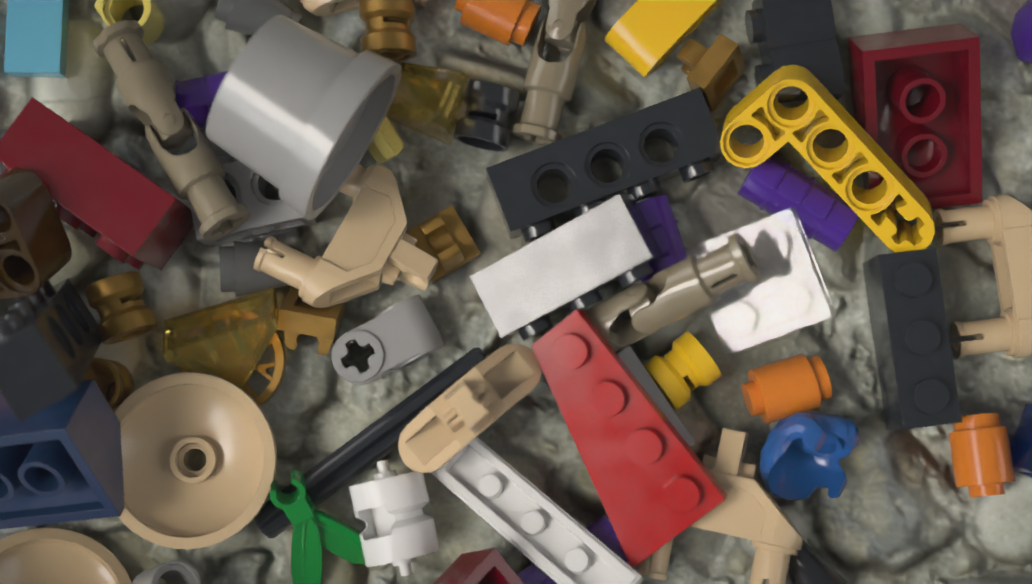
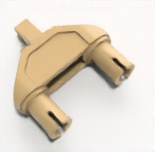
M358 164L339 191L352 197L353 204L323 256L318 255L314 259L278 241L275 237L269 236L264 242L267 250L260 248L254 262V270L262 271L298 289V295L302 298V301L316 308L331 307L377 291L382 282L393 286L396 280H399L425 291L438 265V259L415 247L417 239L406 233L407 219L395 176L391 169L381 164H371L368 168Z
M1008 195L990 196L983 201L982 206L935 210L933 213L934 227L957 226L943 228L941 232H935L934 237L939 246L986 239L990 244L1001 310L998 318L952 322L949 330L950 338L974 337L972 341L951 344L953 354L956 358H964L965 356L1004 351L1007 356H1012L1013 358L1030 356L1032 354V210Z
M507 344L477 364L406 425L400 434L398 448L399 455L404 464L420 473L434 472L443 467L499 417L531 393L538 385L542 374V369L535 353L529 347L521 344Z
M723 428L717 457L704 455L702 463L727 493V497L722 503L690 527L751 540L750 545L756 548L749 584H765L766 579L769 580V584H785L790 556L797 555L798 550H801L803 537L760 481L755 480L757 465L745 463L749 433ZM673 539L633 569L641 576L649 575L648 578L667 580V569Z

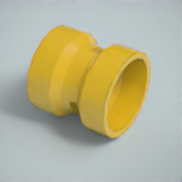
M688 331L672 342V350L666 355H655L643 364L650 377L675 411L690 401L691 391L698 386H709L722 376L709 353Z

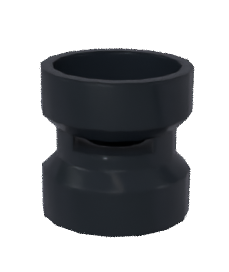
M468 81L463 95L466 110L464 116L457 120L453 135L454 139L479 149L495 152L508 151L511 138L508 123L510 117L517 113L520 94L499 84L485 81Z

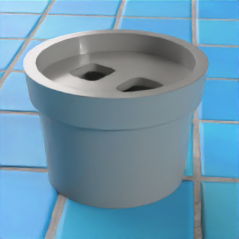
M283 15L274 16L251 37L224 78L208 116L206 126L207 138L278 188L279 198L307 220H312L336 197L366 153L396 94L402 67L400 64L369 50L359 54Z

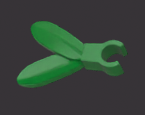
M293 468L291 472V484L298 488L293 493L285 494L280 492L276 487V480L270 484V499L276 507L283 509L293 525L291 541V575L293 584L321 583V546L353 564H365L359 537L361 532L323 511L314 509V504L305 490L304 476L300 471Z

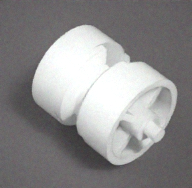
M388 460L377 462L379 473L373 475V481L349 486L355 518L366 522V528L359 535L366 567L392 563L393 566H399L401 577L413 574L410 563L416 561L415 557L440 550L434 519L423 514L422 508L429 502L424 473L413 471L397 475L396 470L390 471Z

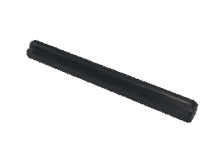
M479 347L470 350L303 474L305 490L312 500L314 508L398 446L400 434L406 425L472 368L487 358L484 351ZM290 484L280 492L290 494L298 488ZM271 499L264 504L261 511L254 518L258 528L270 539L277 537L292 525L283 509L276 507Z

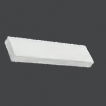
M478 437L467 444L443 467L430 472L555 583L640 584L643 581L640 574Z

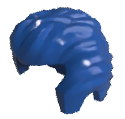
M811 411L796 412L790 417L780 420L767 436L766 443L761 450L760 477L763 479L768 492L776 497H783L786 500L808 499L816 489L828 488V496L830 498L840 497L847 484V478L839 464V460L849 455L859 445L857 426L851 419L843 418L837 414H823Z

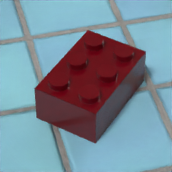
M34 97L29 100L0 139V162L6 166V169L0 176L13 168H24L35 173L47 187L60 219L76 230L80 229L93 238L99 232L101 235L95 244L124 264L127 262L140 270L144 263H147L162 270L194 227L189 207Z

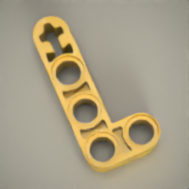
M637 0L615 23L604 40L646 79L723 0Z
M793 64L777 69L737 103L726 115L720 138V146L726 160L734 166L742 168L756 167L789 141L893 252L923 250L932 242L935 234L931 206L926 196L814 74L805 67ZM794 86L802 89L808 98L802 105L789 108L780 104L775 95L785 87ZM741 125H751L759 129L763 137L757 143L747 145L737 141L732 132ZM835 129L842 132L846 140L836 148L827 149L818 145L814 138L823 130ZM866 171L878 172L884 177L882 183L873 189L859 188L853 182L857 175ZM894 199L896 210L908 221L916 218V224L910 226L905 221L896 224L895 210L891 205Z

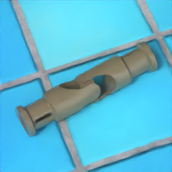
M548 0L550 9L548 15L543 17L538 28L523 89L527 92V97L520 123L513 125L512 135L514 137L540 146H545L562 139V136L558 133L564 104L572 99L587 38L586 21L595 6L596 0ZM545 43L553 45L561 52L572 50L568 57L560 62H547L543 57Z
M122 20L108 26L94 39L93 48L99 57H106L118 78L116 88L132 114L144 124L147 141L178 196L190 202L202 224L199 228L201 236L205 241L216 240L236 231L242 224L248 221L251 214L244 204H237L224 181L227 173L193 115L184 107L180 111L177 106L175 84L160 60L153 59L142 40L144 31L141 25L136 20ZM192 134L198 143L196 148L183 155H171L164 150L176 151L181 149Z
M734 233L728 236V244L700 258L691 255L656 273L651 279L633 285L584 310V312L615 352L657 332L663 326L677 322L717 302L718 294L746 280L750 283L761 280L762 274L746 240L741 234ZM628 309L632 319H622L617 316ZM542 332L534 336L533 344L546 333Z

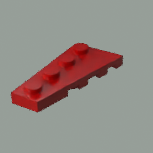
M582 308L573 311L531 345L631 568L637 566L726 499L727 493Z

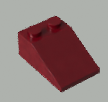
M956 23L848 37L850 90L854 119L926 196L931 209L982 203L980 36L963 24ZM862 172L864 189H873L884 180V177L878 172ZM894 199L893 202L891 203V205H892V207L894 208L895 213H899V212L896 210L895 199Z

